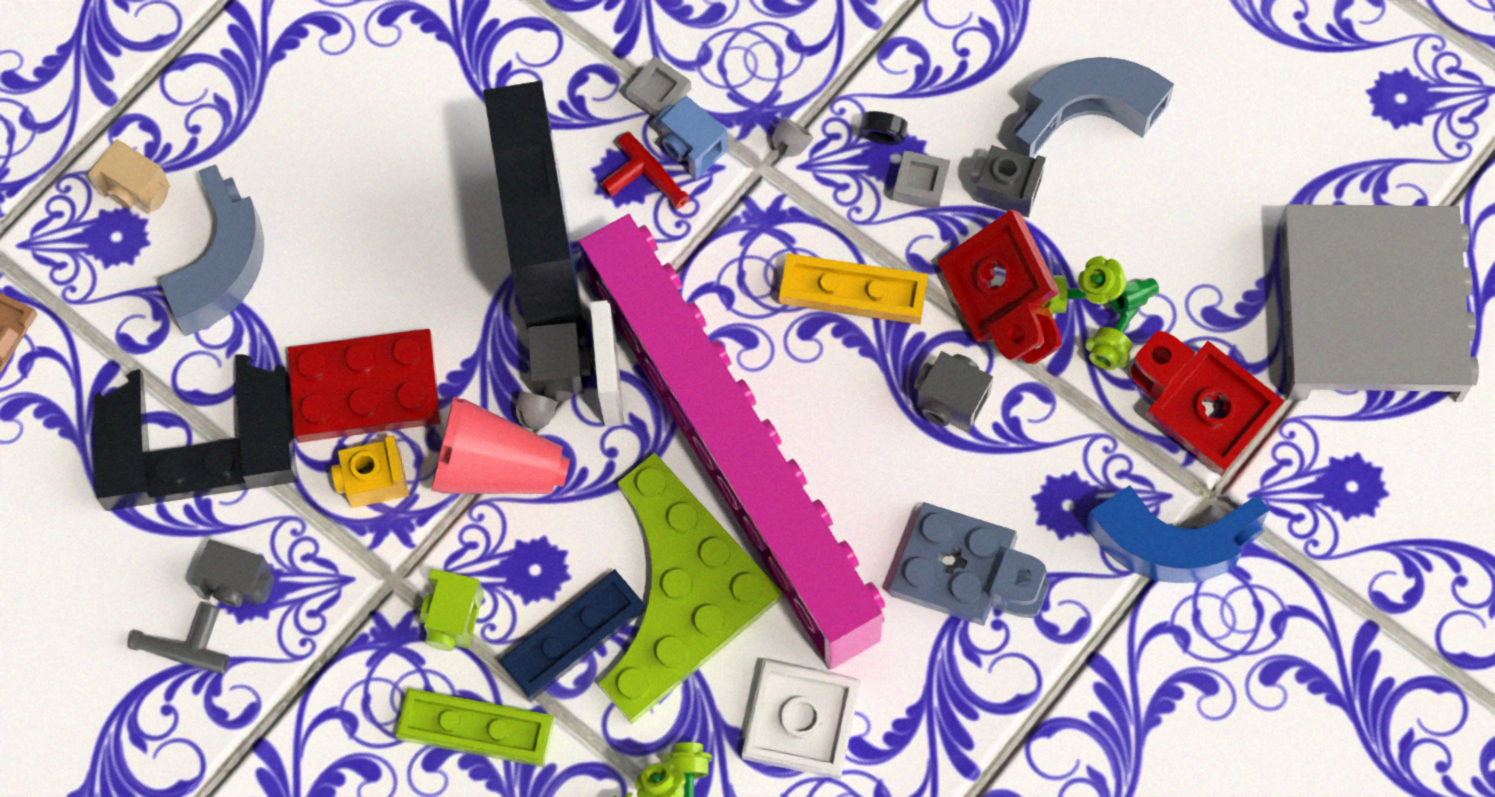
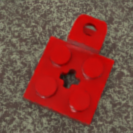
M1009 210L937 260L975 341L986 343L993 338L997 348L1005 358L1014 361L1021 358L1025 363L1032 365L1037 364L1061 347V335L1049 308L1042 306L1058 295L1060 291L1020 212ZM996 266L1006 270V278L1002 286H992L990 282L995 277L994 268Z
M1156 331L1136 354L1135 363L1129 370L1132 381L1155 400L1145 416L1221 477L1284 403L1281 397L1211 342L1207 341L1195 355V352L1178 338L1164 331ZM1205 399L1210 403L1215 402L1217 399L1223 401L1225 405L1222 412L1226 417L1220 419L1219 417L1211 418L1205 414L1206 408L1202 402Z

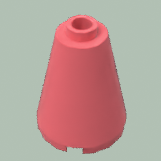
M453 397L431 491L442 494H552L554 485L564 486L570 459L561 457L562 446L464 398Z

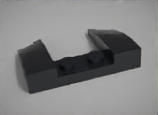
M244 354L235 355L239 438L152 452L149 449L144 377L141 369L127 374L126 376L130 382L105 398L100 392L96 394L94 401L96 497L105 511L298 482L286 368L279 365L275 372L251 366L253 362L251 356Z

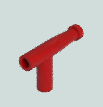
M631 132L624 133L618 139L617 145L631 160L600 183L605 193L612 198L640 175L644 174L672 201L671 204L676 209L686 205L690 199L687 192L679 188L662 165Z

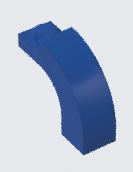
M1131 485L1092 509L1089 512L1085 527L1102 549L1128 570L1161 582L1193 583L1215 578L1235 568L1242 553L1236 543L1240 548H1243L1256 540L1264 532L1262 526L1270 510L1257 494L1211 525L1196 529L1178 528L1161 521L1152 514Z

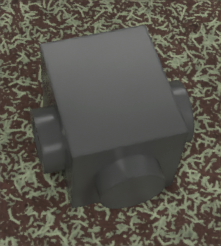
M941 351L934 365L926 362L916 379L914 388L919 390L917 408L923 410V415L935 424L941 426L951 424L969 433L991 394L993 376L980 370L977 363L964 355L954 354V356H951Z

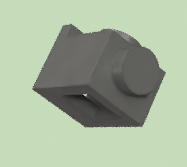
M991 145L988 156L978 155L973 167L970 182L977 184L975 201L1005 211L1015 210L1020 212L1022 216L1029 218L1043 179L1046 157L1037 155L1036 158Z
M208 539L190 585L199 598L207 601L210 600L214 592L213 597L226 605L240 608L244 602L258 607L259 603H265L268 600L273 589L274 576L271 575L273 571L264 556Z

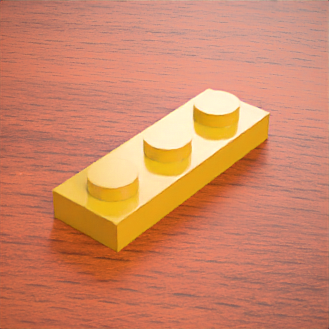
M787 253L779 294V304L921 325L928 274Z

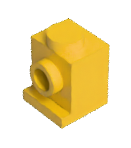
M394 435L385 437V441L338 451L340 464L331 466L333 481L337 494L346 493L352 508L409 496L402 454ZM374 467L368 474L358 472L361 469Z

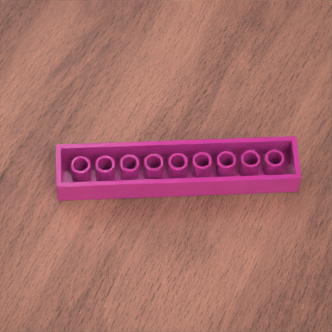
M628 213L579 240L585 276L600 301L607 300L610 303L616 328L774 582L783 593L784 598L829 670L831 671L881 641L882 623L885 622L881 610L886 608L880 592L873 582L870 581L864 584L855 568L859 566V562L854 551L846 540L838 543L829 527L833 525V521L828 510L820 499L812 502L803 486L807 485V480L803 471L793 458L786 461L777 446L781 445L782 441L772 422L768 418L763 421L759 419L753 409V406L757 403L751 389L743 379L735 381L727 368L732 364L725 348L719 340L711 343L703 330L707 324L699 307L694 301L685 302L678 291L682 288V283L676 271L669 262L662 266L654 252L658 250V246L646 225L638 228Z

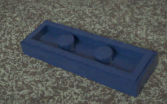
M614 569L499 659L498 662L531 702L644 613L646 605Z

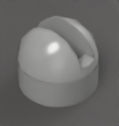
M783 116L773 133V144L775 149L778 150L785 143L788 145L784 156L795 157L807 149L814 137L804 127Z
M520 391L516 403V416L519 423L526 428L532 429L545 427L550 423L554 415L557 401L537 394Z

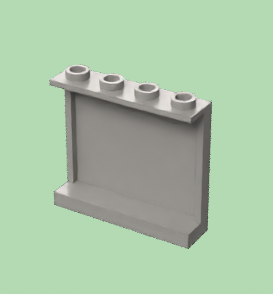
M1286 204L1279 223L1287 400H1307L1311 390L1452 391L1455 395V402H1463L1471 387L1476 386L1478 383L1479 364L1477 357H1471L1470 341H1473L1475 336L1476 321L1474 312H1467L1466 296H1470L1472 291V271L1470 267H1464L1463 252H1467L1469 246L1468 224L1461 223L1460 206Z

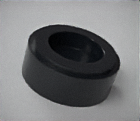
M868 111L862 115L859 132L869 141L884 145H898L905 141L908 122L891 113Z

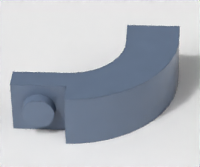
M1091 57L1063 64L1046 73L1028 90L1025 113L1017 121L1012 131V135L1015 136L1013 152L1034 158L1062 124L1084 115H1099L1111 118L1143 138L1169 106L1174 83L1154 70L1126 59Z
M216 164L199 170L217 217V232L214 242L207 253L196 263L159 278L174 318L185 337L214 325L235 310L252 289L263 262L264 233L250 196L241 199L233 178L230 177L223 180Z

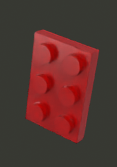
M430 329L288 347L294 432L298 443L441 424L433 335Z

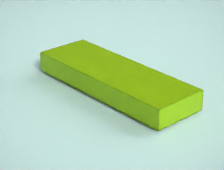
M407 688L396 738L400 741L544 768L555 718L549 714Z

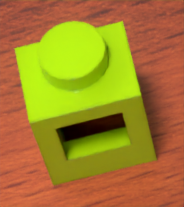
M431 568L428 578L434 589V594H427L425 596L420 614V622L425 623L424 628L427 632L424 643L442 651H453L454 646L469 649L484 597L481 583L476 578Z

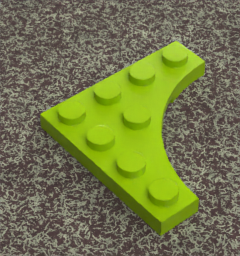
M653 453L618 482L619 490L636 512L648 540L652 563L651 590L646 613L636 638L615 668L599 682L600 689L631 725L783 599L781 590L656 453Z

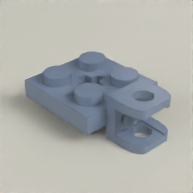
M924 502L889 591L892 597L984 626L992 604L994 609L1023 618L1038 616L1049 589V580L1045 576L1047 573L1046 566L1041 560L1032 555L1013 550L1018 539L1016 530ZM952 553L961 554L962 561L967 563L964 569L956 568L953 574L946 573V566L941 562L943 558L951 556Z

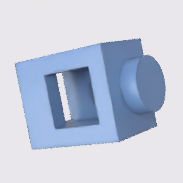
M687 95L676 105L670 104L665 107L655 121V126L662 131V144L666 151L678 161L683 159L688 161L690 176L696 181L729 150L727 129Z

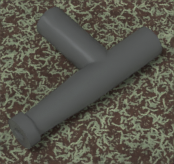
M201 603L187 644L144 635L142 631L134 630L129 639V649L136 651L141 649L172 661L224 674L229 664V655L206 649L220 612L219 608L210 604Z

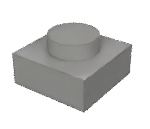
M654 56L626 88L627 98L657 118L665 107L670 104L676 105L692 89L691 80Z
M904 150L893 192V200L939 210L949 172L950 160Z

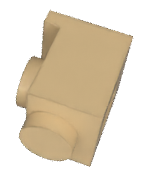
M118 139L113 142L88 173L98 194L104 198L110 196L119 205L129 210L134 205L146 214L157 210L164 203L168 195V189L171 187L160 165Z

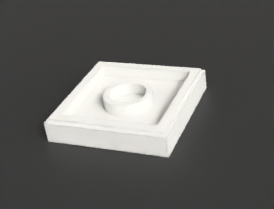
M607 300L590 302L597 388L605 427L622 426L624 417L620 371L611 305Z
M763 659L742 759L841 780L861 687V679Z

